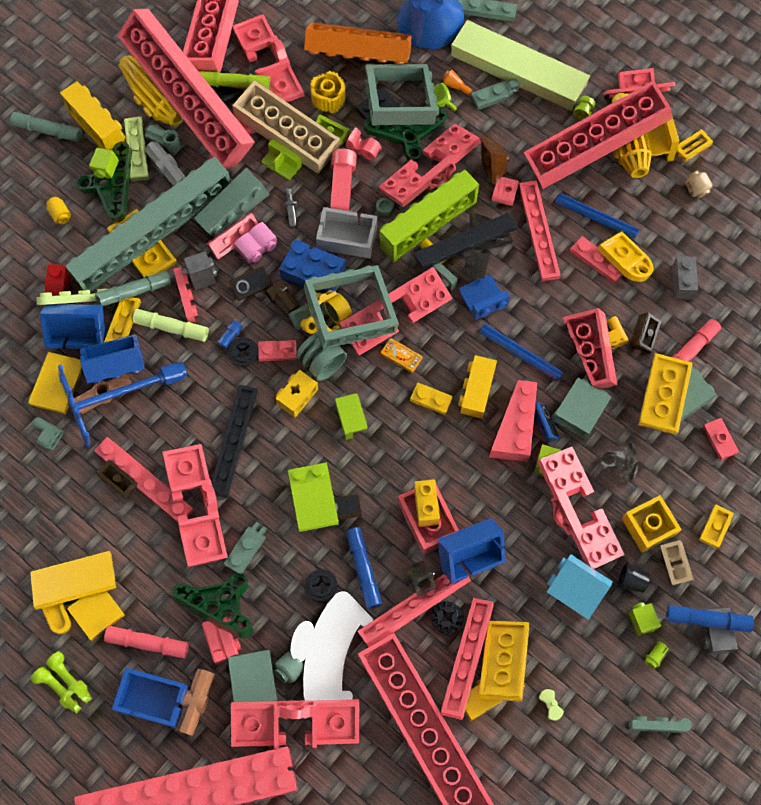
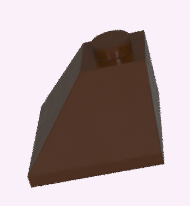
M480 135L482 167L494 185L507 171L509 155L500 144L485 135Z

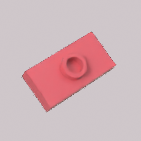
M722 418L703 425V429L720 461L739 453Z

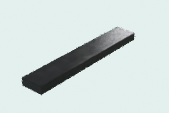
M506 213L416 251L413 257L421 269L424 270L517 230V224L509 213Z
M243 385L238 387L211 481L217 496L229 497L258 394L257 388Z

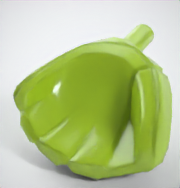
M444 83L435 85L433 94H436L437 97L436 106L441 108L447 105L455 112L457 108L450 102L451 95L447 86Z

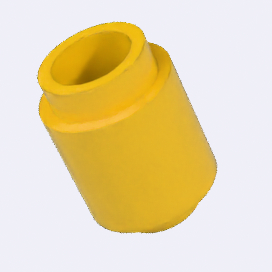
M59 197L50 198L46 202V209L56 224L67 223L71 213L63 200L59 199Z

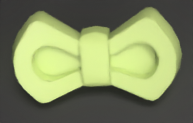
M550 689L543 690L539 695V700L544 702L548 708L547 718L553 721L559 720L564 711L555 700V692Z

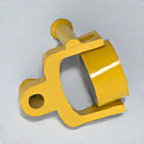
M329 290L325 294L316 293L319 305L324 302L328 315L337 324L332 329L327 326L328 332L340 330L339 323L352 316V310L348 302L341 294L333 290ZM312 316L301 321L300 327L306 333L314 334L317 332Z

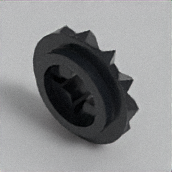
M239 338L230 345L228 355L233 364H237L240 367L249 366L256 361L259 355L258 347L251 339ZM239 350H247L248 356H240L241 354Z
M315 570L306 579V592L314 601L324 602L329 600L337 591V579L328 570ZM320 578H322L324 584L328 585L324 587L322 594L318 587H313L319 584Z
M444 601L437 604L432 610L431 622L437 631L443 634H452L462 626L464 615L461 608L454 602ZM442 610L447 614L454 612L451 616L452 623L448 620L440 622L444 617Z

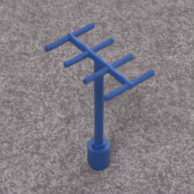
M175 362L160 367V372L155 376L76 403L72 395V388L69 387L63 372V366L59 365V381L62 383L68 404L73 411L76 425L79 427L85 442V448L90 447V439L79 409L158 382L164 383L167 386L181 381L184 377H187V371L183 362Z

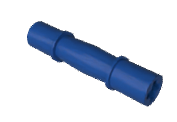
M361 528L349 529L345 533L350 547V554L353 555L356 572L361 583L360 590H362L367 609L379 607L382 605V601L377 587L378 583L374 579Z
M668 605L666 611L667 622L682 623L689 626L695 624L706 627L726 628L727 631L735 630L750 633L754 626L753 616L734 614L732 612L727 614Z

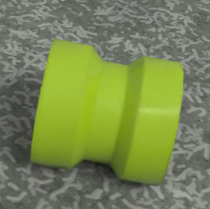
M581 96L577 103L578 106L573 111V115L578 120H583L590 116L591 111L595 107V101L591 97Z

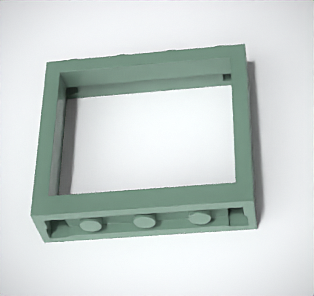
M428 64L366 65L365 84L372 125L435 124L436 116L439 115V107L436 106L437 97L436 94H433L434 83H431L432 72L429 71ZM423 80L428 107L379 108L375 81Z
M378 265L365 266L357 270L350 269L338 274L330 273L327 276L311 277L305 280L304 292L323 349L396 333L399 323ZM373 279L387 319L328 332L315 291Z

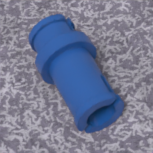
M233 320L230 325L226 326L227 330L217 343L227 349L235 336L238 337L243 325Z

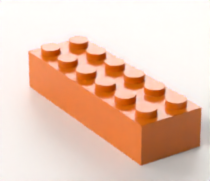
M310 23L305 32L304 50H308L311 54L324 52L327 56L341 54L344 58L357 56L361 60L373 58L383 63L389 60L394 61L395 64H404V62H408L410 57L412 35Z

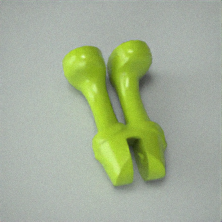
M58 651L47 660L46 665L61 677L67 684L68 689L62 686L45 666L36 670L30 677V680L34 684H47L60 697L59 703L64 708L78 713L82 707L71 695L76 693L86 704L92 697L87 690V685L81 680L76 681L66 670L63 663L64 655Z

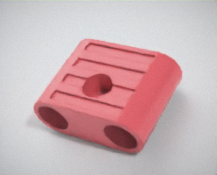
M501 177L496 183L492 201L513 206L519 181Z

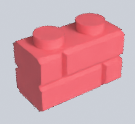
M225 617L222 621L229 622L231 619L227 620V617ZM209 621L202 623L208 646L216 665L227 662L228 657L239 656L238 651L242 649L238 638L234 639L232 634Z

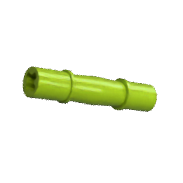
M220 71L199 72L210 86L248 88L255 80L269 90L270 76L220 73Z

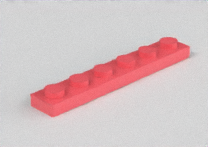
M537 180L519 183L518 187L541 281L560 279L561 275Z
M106 437L94 450L104 461L107 462L110 459L138 483L136 488L175 521H177V517L184 515L188 517L194 511L184 500L173 502L170 489L109 437Z
M443 574L358 630V633L369 648L471 580L468 576V578L452 584L446 575Z
M473 598L442 706L441 714L443 716L463 720L494 606L492 601Z

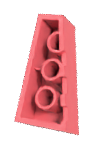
M597 308L562 317L576 345V350L583 361L592 386L597 389L617 386L605 313Z
M518 380L491 449L490 458L528 462L531 454L537 382Z

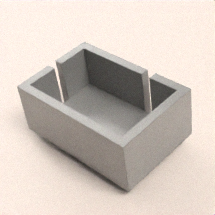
M323 207L316 237L317 248L323 251L371 259L377 231V216L361 213V225H358V213Z

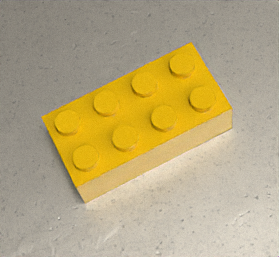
M76 81L60 92L68 113L100 148L112 150L118 142L126 139L121 131L122 126L120 123L111 118L112 116L109 111L101 107L96 97L92 98L90 91L85 85L81 86Z

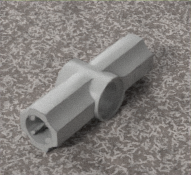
M152 141L147 144L145 148L146 154L154 162L159 174L162 177L165 176L172 187L177 181H182L186 178L178 168L174 158L167 154L158 142Z

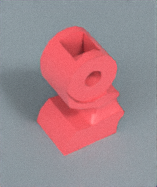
M356 127L347 139V149L358 153V155H363L371 161L375 160L377 154L382 149L381 145L371 137L365 140L361 139V132Z

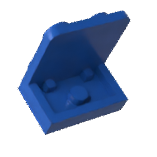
M491 275L467 284L459 290L474 320L504 309L508 306L510 299L507 290L501 292Z

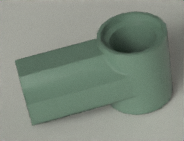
M153 124L149 125L146 129L145 138L147 140L158 142L170 153H176L181 149V142L176 131L165 130Z

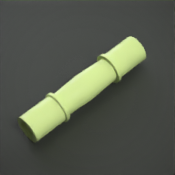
M136 309L133 315V323L147 326L151 329L157 328L169 333L183 335L184 338L188 337L203 342L208 337V327L193 324L189 321L186 323L174 318L160 316L156 312L152 313L141 309Z

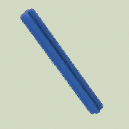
M561 193L556 196L555 203L618 232L622 231L633 239L638 235L639 229Z
M487 324L482 326L480 334L552 379L558 381L562 376L563 372Z

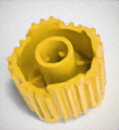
M334 71L326 72V74L322 73L319 77H313L310 83V90L314 108H318L322 112H338L346 100L343 79L341 80L338 73L335 74Z

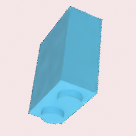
M570 555L568 559L563 558L557 567L560 569L558 575L553 574L547 585L550 587L547 593L589 620L613 581L573 555Z

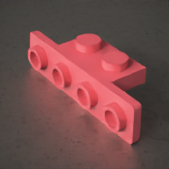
M654 68L619 72V89L607 90L603 92V96H609V99H611L618 93L630 94L653 80L655 81ZM675 82L656 85L661 92L670 91L671 87L675 86Z

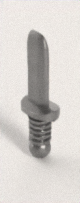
M287 188L285 190L286 203H284V207L288 210L290 227H294L296 225L294 206H297V202L293 201L292 190Z

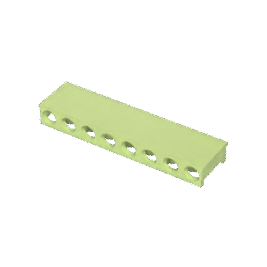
M468 20L451 45V56L507 82L517 79L520 88L570 111L573 110L590 78V75Z

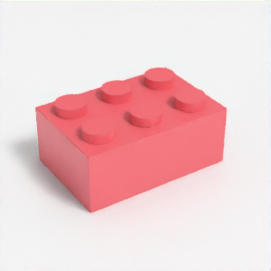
M437 485L439 525L419 527L414 489L398 496L399 507L423 555L439 548V538L459 531Z

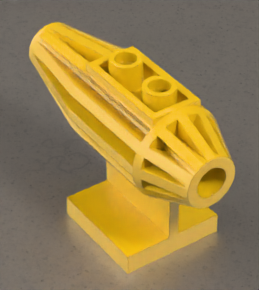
M130 55L122 57L119 62V68L134 94L133 99L138 106L142 105L148 117L152 116L155 121L159 120L171 126L180 124L183 118L137 60Z
M616 94L615 97L612 99V103L625 97L628 94ZM671 119L613 151L614 158L618 159L619 165H622L631 177L640 178L647 175L652 156L665 154L667 162L674 161L679 144L674 120Z

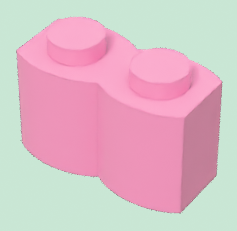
M261 222L236 240L234 245L240 255L250 264L259 261L263 253L272 251L276 247L277 238Z

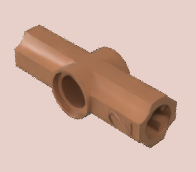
M122 374L121 377L95 383L92 389L74 398L75 403L99 395L102 390H107L108 392L131 384V381L127 374ZM112 398L79 410L81 414H84L101 403H109Z
M197 669L191 688L185 694L182 703L183 710L175 730L191 736L194 735L200 715L206 709L209 699L208 693L215 674Z

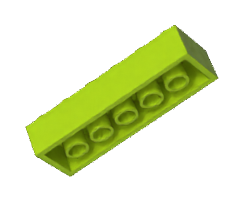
M466 170L456 173L450 181L442 183L436 191L428 193L422 201L414 203L408 211L397 215L394 221L383 225L380 230V249L393 263L422 243V241L477 202L478 182Z

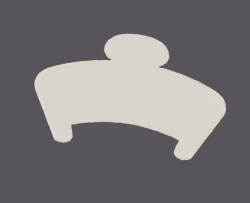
M339 592L329 601L319 617L315 628L311 622L305 621L297 627L293 635L291 655L293 659L298 658L301 662L305 659L303 678L305 701L353 699L350 691H342L345 657L360 624L365 627L373 621V618L347 592Z

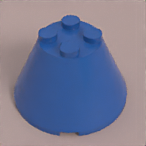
M404 0L397 14V25L400 34L412 35L411 45L419 49L422 47L435 50L449 45L455 40L464 23V10L459 0Z

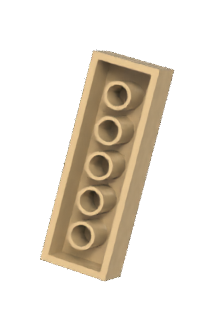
M255 80L233 104L234 117L269 141L274 139L301 156V162L317 174L331 160L332 152L340 147V138Z

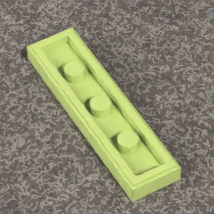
M142 117L124 119L126 143L132 149L131 182L149 180Z

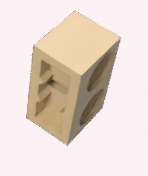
M679 540L660 545L672 585L676 586L694 581L682 541Z

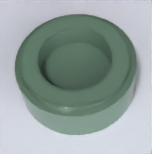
M389 198L379 199L376 203L377 213L381 216L391 215L394 211L393 201Z

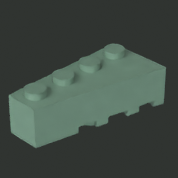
M245 168L194 219L214 238L270 194L262 183Z

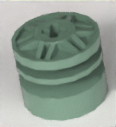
M316 332L300 346L296 353V358L302 362L304 367H310L309 372L317 381H323L342 366L347 358V353L340 346L323 349L318 332Z

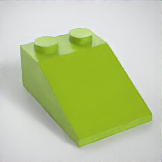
M327 462L288 470L299 532L338 525L339 522Z

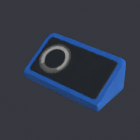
M539 402L535 403L534 415L546 443L559 440L560 437L547 406Z

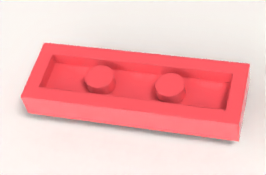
M248 213L206 244L215 258L220 259L235 248L234 243L236 240L248 233L259 223L252 213Z
M582 236L573 245L570 252L614 284L622 273L597 250V246Z
M181 267L174 268L186 318L189 322L195 324V316H198L196 306L191 305L190 300H193L191 289L186 287V284H189L187 274L182 273Z

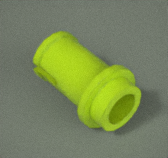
M658 641L651 653L645 656V664L652 669L659 667V662L669 648L664 643Z

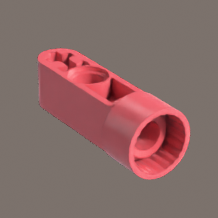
M336 149L332 152V209L349 211L352 172L356 170L357 154L349 149Z

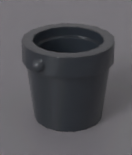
M631 562L625 563L619 575L618 587L621 590L629 589L643 593L648 586L650 575L634 567Z

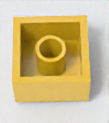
M661 495L626 512L622 517V521L642 553L676 536L682 530Z

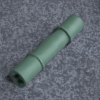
M13 112L10 118L12 126L58 136L59 139L79 142L82 136L80 128L35 118L33 115Z
M167 271L150 276L147 275L143 279L118 287L113 286L112 288L95 293L98 305L103 306L121 302L122 299L134 297L147 291L153 292L156 289L171 285V280Z

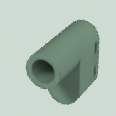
M37 417L33 422V427L42 432L37 439V444L46 449L53 450L63 436L64 431L40 417Z

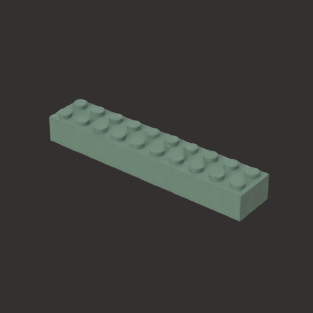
M215 156L212 159L206 160L197 170H192L182 181H177L171 189L162 192L156 200L147 203L141 211L132 214L126 222L117 225L111 233L102 236L96 244L87 247L81 255L72 258L66 265V268L82 290H90L91 293L130 264L133 259H137L157 244L159 240L164 239L203 210L231 183L228 171Z

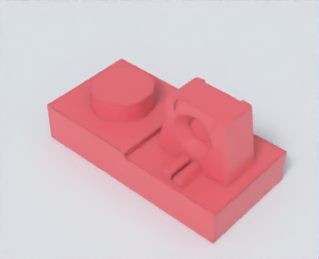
M296 340L258 342L259 362L297 360Z

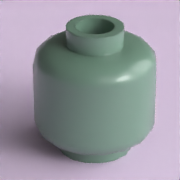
M287 652L275 663L274 674L282 683H293L304 673L305 660L301 662L298 658L293 659L291 652Z

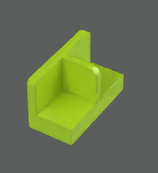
M272 139L268 143L269 152L263 158L262 164L285 179L291 180L302 167L301 156Z
M355 393L336 398V408L345 439H352L353 433L367 430L368 427L358 394Z

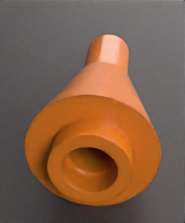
M453 70L450 72L446 71L442 78L443 83L448 87L461 90L469 96L472 89L466 86Z

